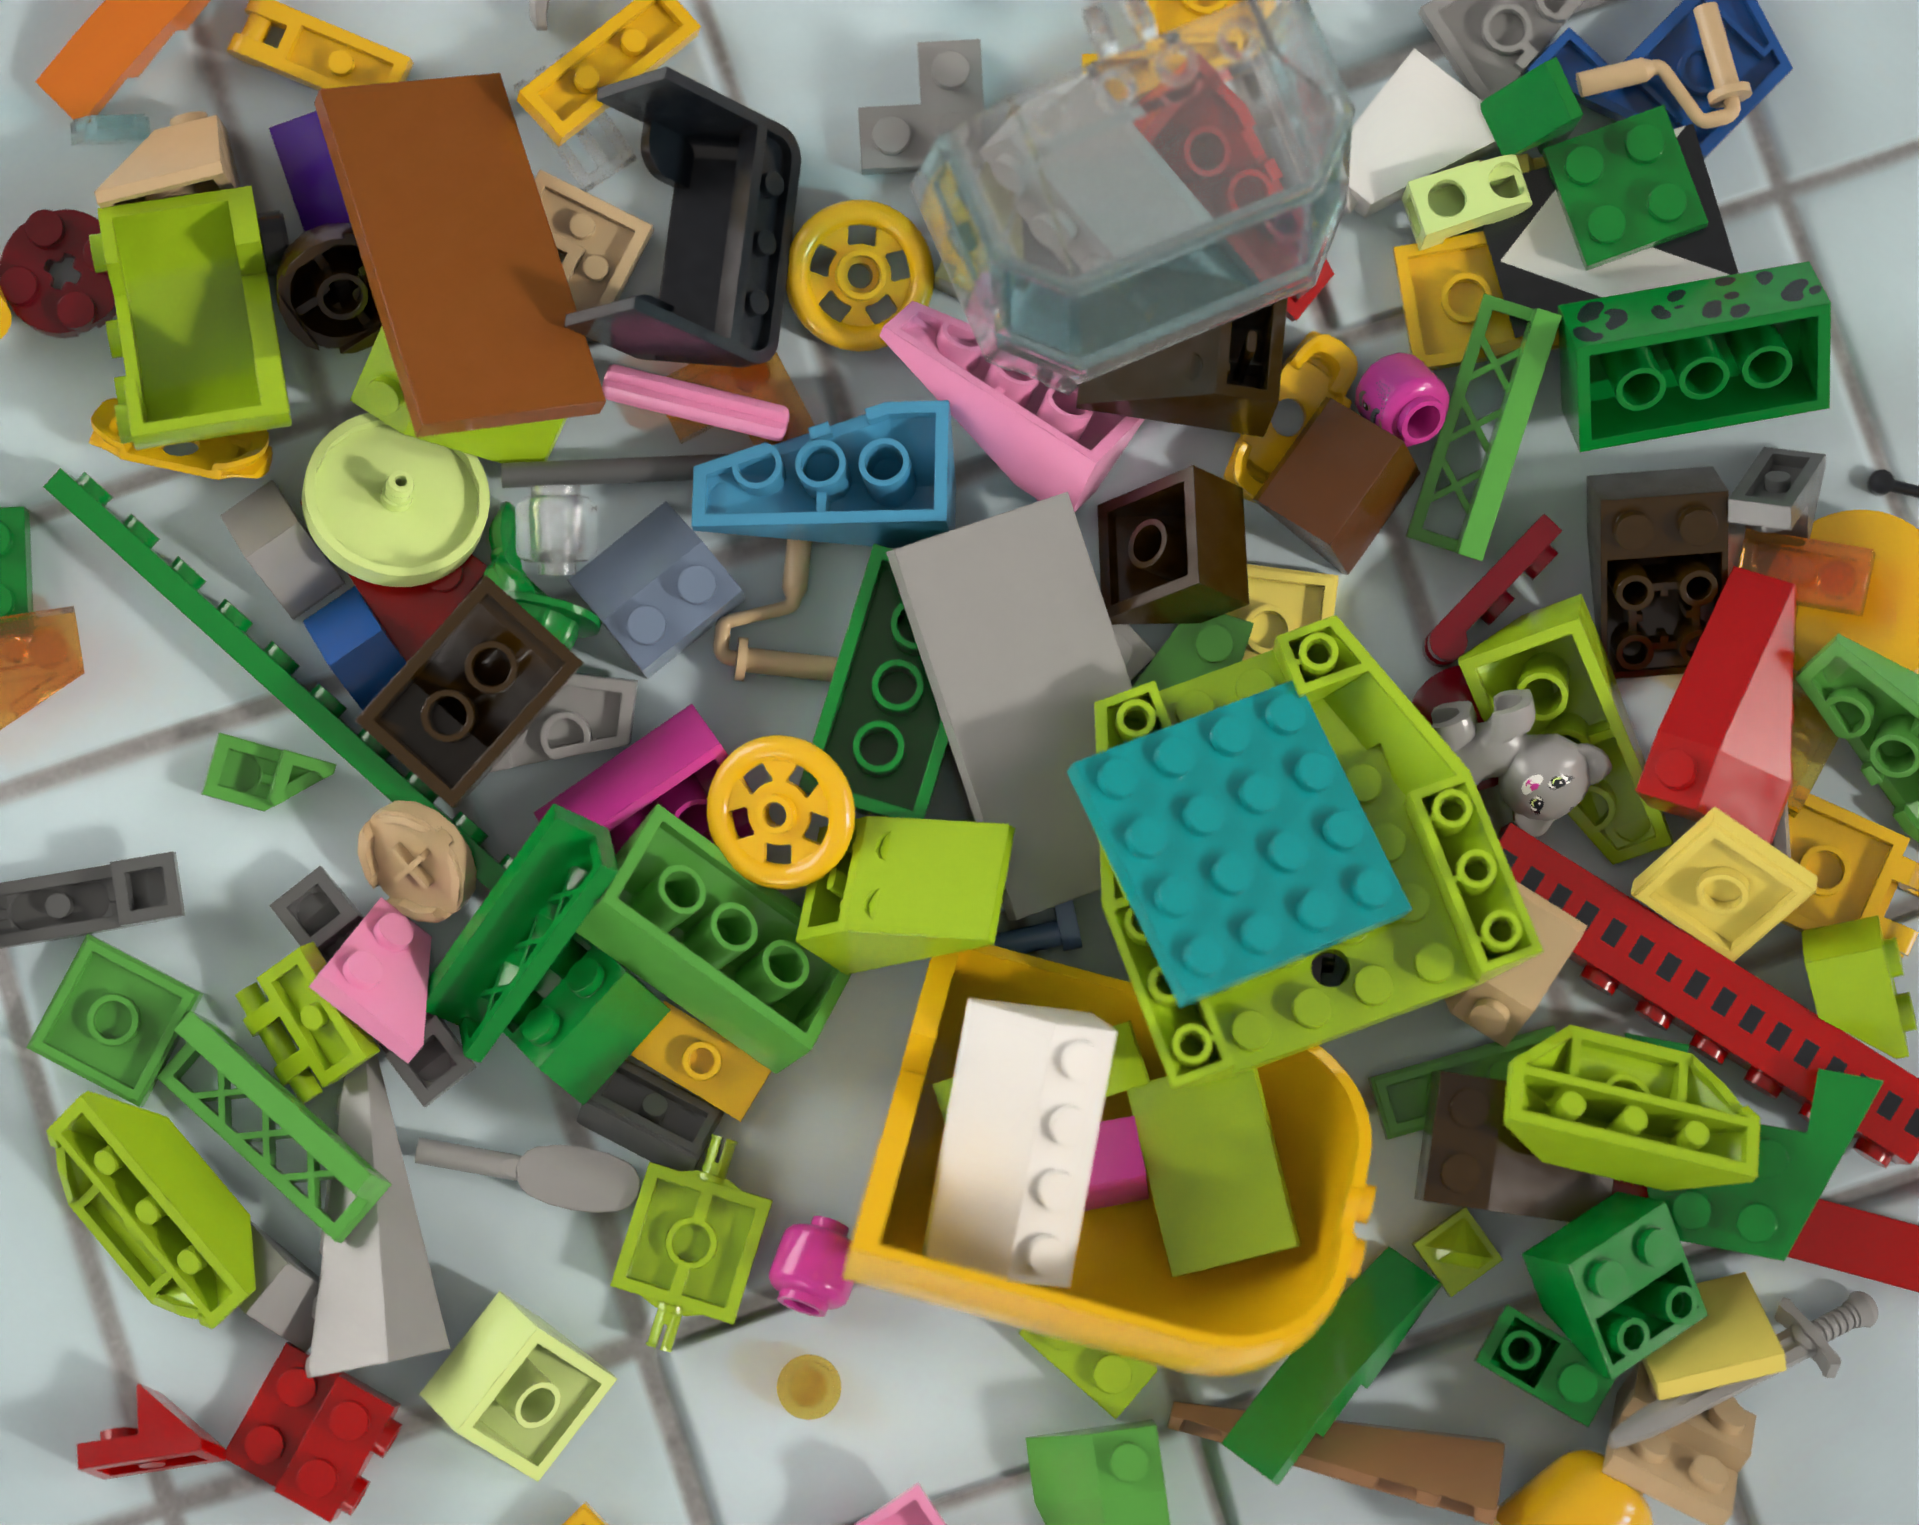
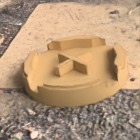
M394 801L375 812L359 832L358 857L365 878L373 889L380 885L382 890L390 896L386 901L402 915L417 922L439 923L463 908L474 893L477 869L470 847L458 829L437 810L416 801Z

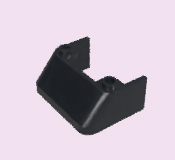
M667 66L598 88L596 100L643 123L640 147L644 164L651 175L657 180L674 187L659 299L650 295H638L566 314L564 327L641 360L745 368L769 361L776 353L779 343L789 251L801 169V152L796 138L788 128Z

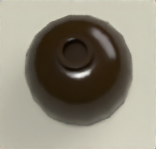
M325 223L303 232L286 248L277 268V303L286 326L303 344L319 350V346L328 349L339 348L340 354L357 353L374 345L382 327L351 223Z

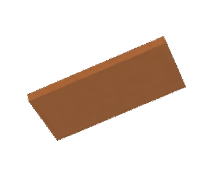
M490 73L319 89L314 105L416 438L600 414L606 399L586 337L564 327L566 314L577 312L501 74Z

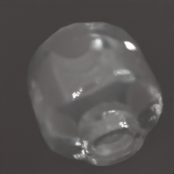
M580 485L531 486V496L523 497L517 502L515 508L516 553L525 562L538 563V576L576 575V563L587 562L596 556L598 550L597 506L592 498L581 495Z

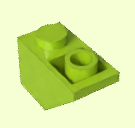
M1878 916L1801 931L1804 964L1818 1018L1895 1059L1909 1057L1906 1032L1918 1030L1910 992L1897 994L1893 978L1904 976L1897 938L1884 939Z

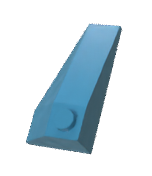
M949 400L884 402L866 408V414L831 426H829L827 421L809 427V433L774 445L764 442L694 466L691 523L693 531L873 547V544H878L887 548H900L954 530L956 525V478Z

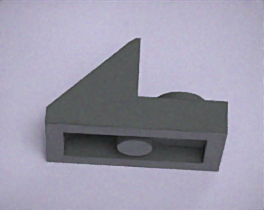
M1763 447L1728 499V522L1745 524V536L1750 542L1805 548L1811 536L1826 467V454Z

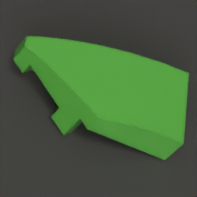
M218 733L201 795L264 812L334 774L337 764Z

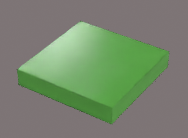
M87 934L26 1048L136 1106L144 1107L158 1081L156 1077L165 1068L181 1038L174 1029L190 1011L194 1012L204 993L91 934Z

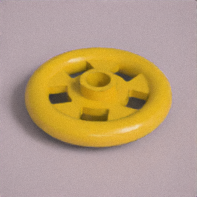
M870 200L842 201L815 213L795 235L789 251L786 293L799 321L821 341L848 351L878 350L888 346L879 336L883 326L908 304L915 301L929 307L935 281L933 258L922 233L911 220L898 210L883 203ZM866 225L875 227V246L867 244L849 245V226ZM819 245L836 252L829 265L827 277L810 271L812 258ZM903 250L908 261L910 277L892 281L891 268L885 256L886 254ZM852 265H862L869 271L870 280L866 287L856 288L849 282L848 271ZM829 291H832L839 301L850 306L849 312L840 322L829 316L819 305ZM885 295H888L897 310L884 321L874 324L865 309L880 301Z
M770 735L746 742L735 749L720 765L712 779L707 796V822L714 844L719 847L730 865L741 876L760 886L773 889H796L820 880L839 863L852 839L855 824V806L849 783L840 767L826 752L803 739L786 735ZM763 764L772 777V781L763 784L753 793L743 777L756 766ZM798 766L807 770L819 783L809 797L802 788L789 781V777ZM773 802L781 804L786 811V820L783 825L775 823L770 817L769 809ZM746 807L748 808L749 823L755 833L740 838L734 825L732 811ZM812 812L829 818L827 832L822 843L805 836L811 824ZM767 843L773 845L790 844L792 846L791 863L778 864L767 861Z

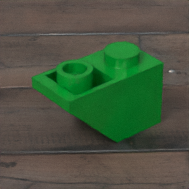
M1507 1304L1503 1307L1473 1360L1522 1391L1588 1428L1616 1378L1613 1380L1604 1378L1571 1341Z

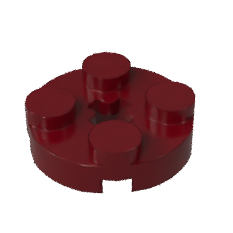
M48 209L38 210L31 214L26 223L19 226L7 241L0 260V288L15 314L34 330L56 338H71L79 336L77 333L88 332L95 326L100 328L106 324V321L112 320L117 315L108 272L96 273L94 269L89 235L101 233L97 218L71 209L56 211ZM65 258L75 259L73 268L81 274L78 282L75 284L66 281L61 290L53 288L54 277L49 273L53 264H61Z

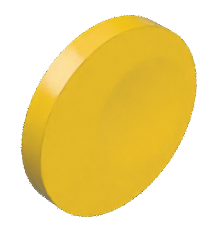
M1847 510L1829 514L1815 520L1810 540L1805 548L1783 546L1776 556L1768 576L1794 583L1797 587L1794 672L1797 673L1837 634H1840L1919 674V529L1907 521L1888 513L1873 510Z

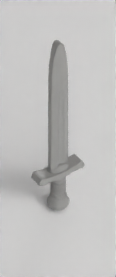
M1862 1291L1852 1292L1840 1307L1813 1321H1809L1790 1299L1782 1298L1774 1318L1786 1328V1330L1776 1335L1785 1352L1786 1369L1811 1357L1817 1363L1825 1378H1835L1841 1364V1358L1830 1347L1828 1342L1854 1328L1872 1327L1878 1319V1307L1873 1298ZM1778 1373L1659 1401L1657 1399L1620 1423L1610 1433L1608 1445L1616 1449L1649 1439Z

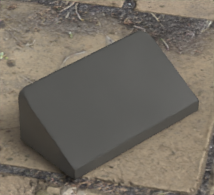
M625 1060L588 1102L581 1106L577 1122L651 1162L679 1171H692L696 1169L712 1138L711 1134H714L724 1112L688 1091Z

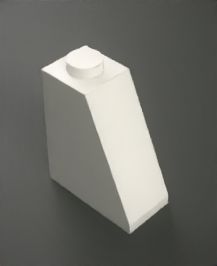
M1414 48L1321 165L1315 179L1323 185L1320 190L1321 194L1340 211L1350 214L1354 209L1366 218L1401 200L1408 181L1477 161L1499 150L1480 110L1482 100Z

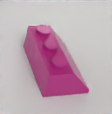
M690 704L533 813L540 823L554 803L609 828L614 854L616 855L651 809L659 804L714 844L707 822V796L712 779L720 765L728 757V754L693 704ZM744 807L733 810V821L739 837L743 838L753 835L755 832L749 823L748 808Z

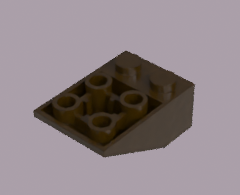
M1221 280L1089 292L1076 409L1264 437L1279 403L1288 290Z
M1713 466L1587 476V541L1595 627L1607 654L1615 679L1684 674L1727 582L1729 491Z

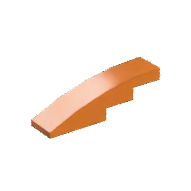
M105 0L72 36L35 82L78 125H89L127 78L139 77L174 32L187 30L211 0Z

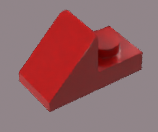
M137 1384L136 1387L138 1428L119 1427L106 1429L100 1432V1440L77 1444L78 1470L103 1480L226 1461L225 1448L166 1396L142 1384Z

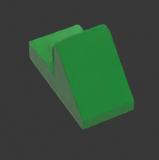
M1557 57L1537 66L1485 98L1480 104V110L1502 156L1509 154L1518 155L1536 146L1540 155H1542L1543 148L1567 140L1584 115Z

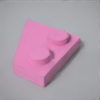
M381 897L309 987L408 1064L424 1043L432 936L409 918L402 915L395 907Z

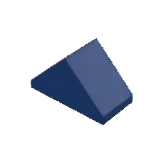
M353 586L302 621L326 663L362 711L365 710L407 663L356 586Z

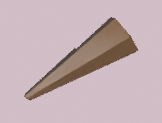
M1173 1401L1167 1428L1222 1443L1246 1410ZM1335 1420L1323 1437L1318 1433L1314 1435L1293 1466L1372 1490L1414 1500L1416 1503L1432 1508L1438 1507L1474 1517L1475 1521L1494 1525L1498 1510L1505 1443L1495 1438Z

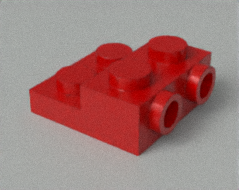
M286 1342L225 1450V1458L274 1486V1491L331 1523L338 1518L341 1511L351 1516L362 1500L370 1481L361 1475L373 1454L384 1458L398 1436L403 1424L393 1418L401 1404L345 1372L307 1378L305 1366L310 1352H305L292 1343Z

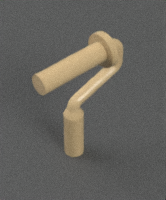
M1707 2L1698 5L1693 9L1715 88L1708 93V102L1712 108L1725 107L1724 109L1703 113L1671 67L1660 59L1650 60L1641 57L1576 73L1577 87L1581 97L1645 83L1653 76L1658 75L1690 120L1702 129L1719 127L1733 122L1739 116L1741 110L1740 102L1748 99L1752 95V90L1749 82L1739 81L1717 2Z
M787 539L782 589L786 597L785 601L728 614L717 621L713 642L714 654L721 663L735 666L734 681L744 682L745 672L831 682L837 664V657L748 647L749 638L738 637L736 651L729 649L731 628L788 615L800 607L801 600L808 588L812 541Z

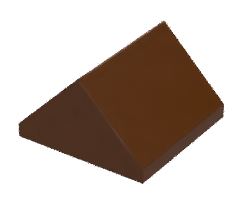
M1326 397L1253 500L1341 573L1349 575L1421 473L1403 440L1336 400Z

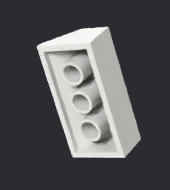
M968 998L922 1250L925 1257L1019 1283L1070 1287L1117 1031L1091 1012Z

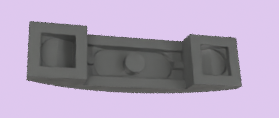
M176 852L110 862V865L0 883V949L107 932L185 916Z
M321 866L269 905L300 946L314 941L326 963L330 961L364 919V916ZM427 1012L423 1046L408 1064L376 1040L386 1053L385 1057L424 1107H427L476 1068L471 1059L464 1057L462 1045L445 1021Z

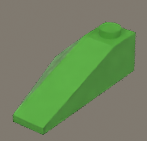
M1837 634L1797 672L1795 679L1836 737L1846 739L1863 764L1860 770L1870 785L1878 784L1894 806L1893 817L1903 831L1919 843V674Z
M1153 1419L1025 1437L1034 1502L1045 1525H1170L1158 1431Z

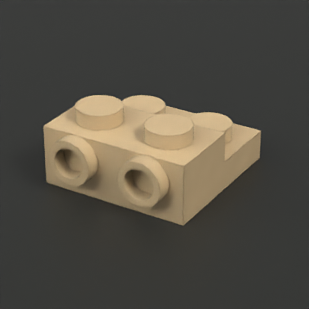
M1642 1361L1634 1366L1616 1394L1609 1437L1610 1433L1620 1423L1658 1399ZM1731 1397L1685 1422L1641 1442L1616 1449L1611 1448L1607 1442L1602 1473L1707 1525H1725L1733 1514L1738 1473L1751 1456L1756 1415L1744 1410L1737 1400Z

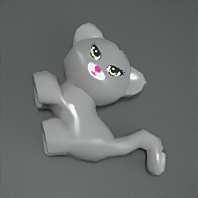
M1530 689L1507 690L1495 695L1494 713H1492V716L1487 721L1480 723L1477 721L1476 712L1470 701H1456L1434 707L1431 714L1433 722L1431 726L1470 770L1476 786L1481 781L1498 777L1502 799L1512 809L1513 821L1520 829L1535 838L1544 835L1554 820L1569 813L1586 796L1589 786L1599 783L1612 770L1608 755L1598 747L1588 743L1577 744L1557 733L1527 735L1526 733L1530 731L1536 714Z

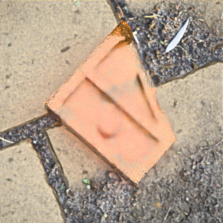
M74 606L0 617V730L85 673Z

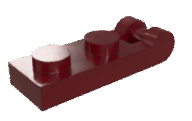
M1543 514L1426 636L1423 641L1422 651L1425 659L1430 664L1437 667H1445L1455 662L1467 648L1468 639L1466 632L1479 618L1490 626L1515 600L1507 591L1513 582L1523 572L1533 581L1558 555L1559 552L1550 544L1562 530L1547 515Z

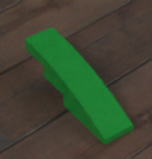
M1389 1246L1340 1296L1326 1320L1316 1332L1289 1355L1221 1444L1278 1486L1314 1435L1318 1433L1323 1437L1359 1386L1362 1385L1368 1389L1443 1284Z

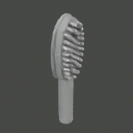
M419 1138L415 1153V1163L515 1180L519 1182L521 1189L529 1196L549 1205L573 1211L594 1213L621 1211L629 1207L636 1200L640 1191V1178L636 1169L629 1162L609 1153L586 1147L569 1145L537 1146L528 1150L522 1156Z

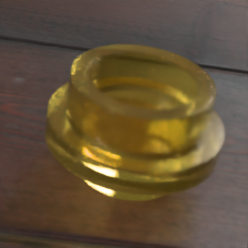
M814 1354L800 1355L790 1360L781 1370L777 1381V1394L782 1406L791 1415L805 1420L818 1419L832 1411L840 1398L842 1388L840 1375L835 1366L824 1357Z

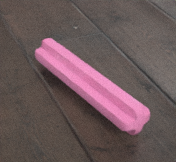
M616 364L609 365L602 384L607 400L773 441H781L783 439L789 422V409L784 405Z

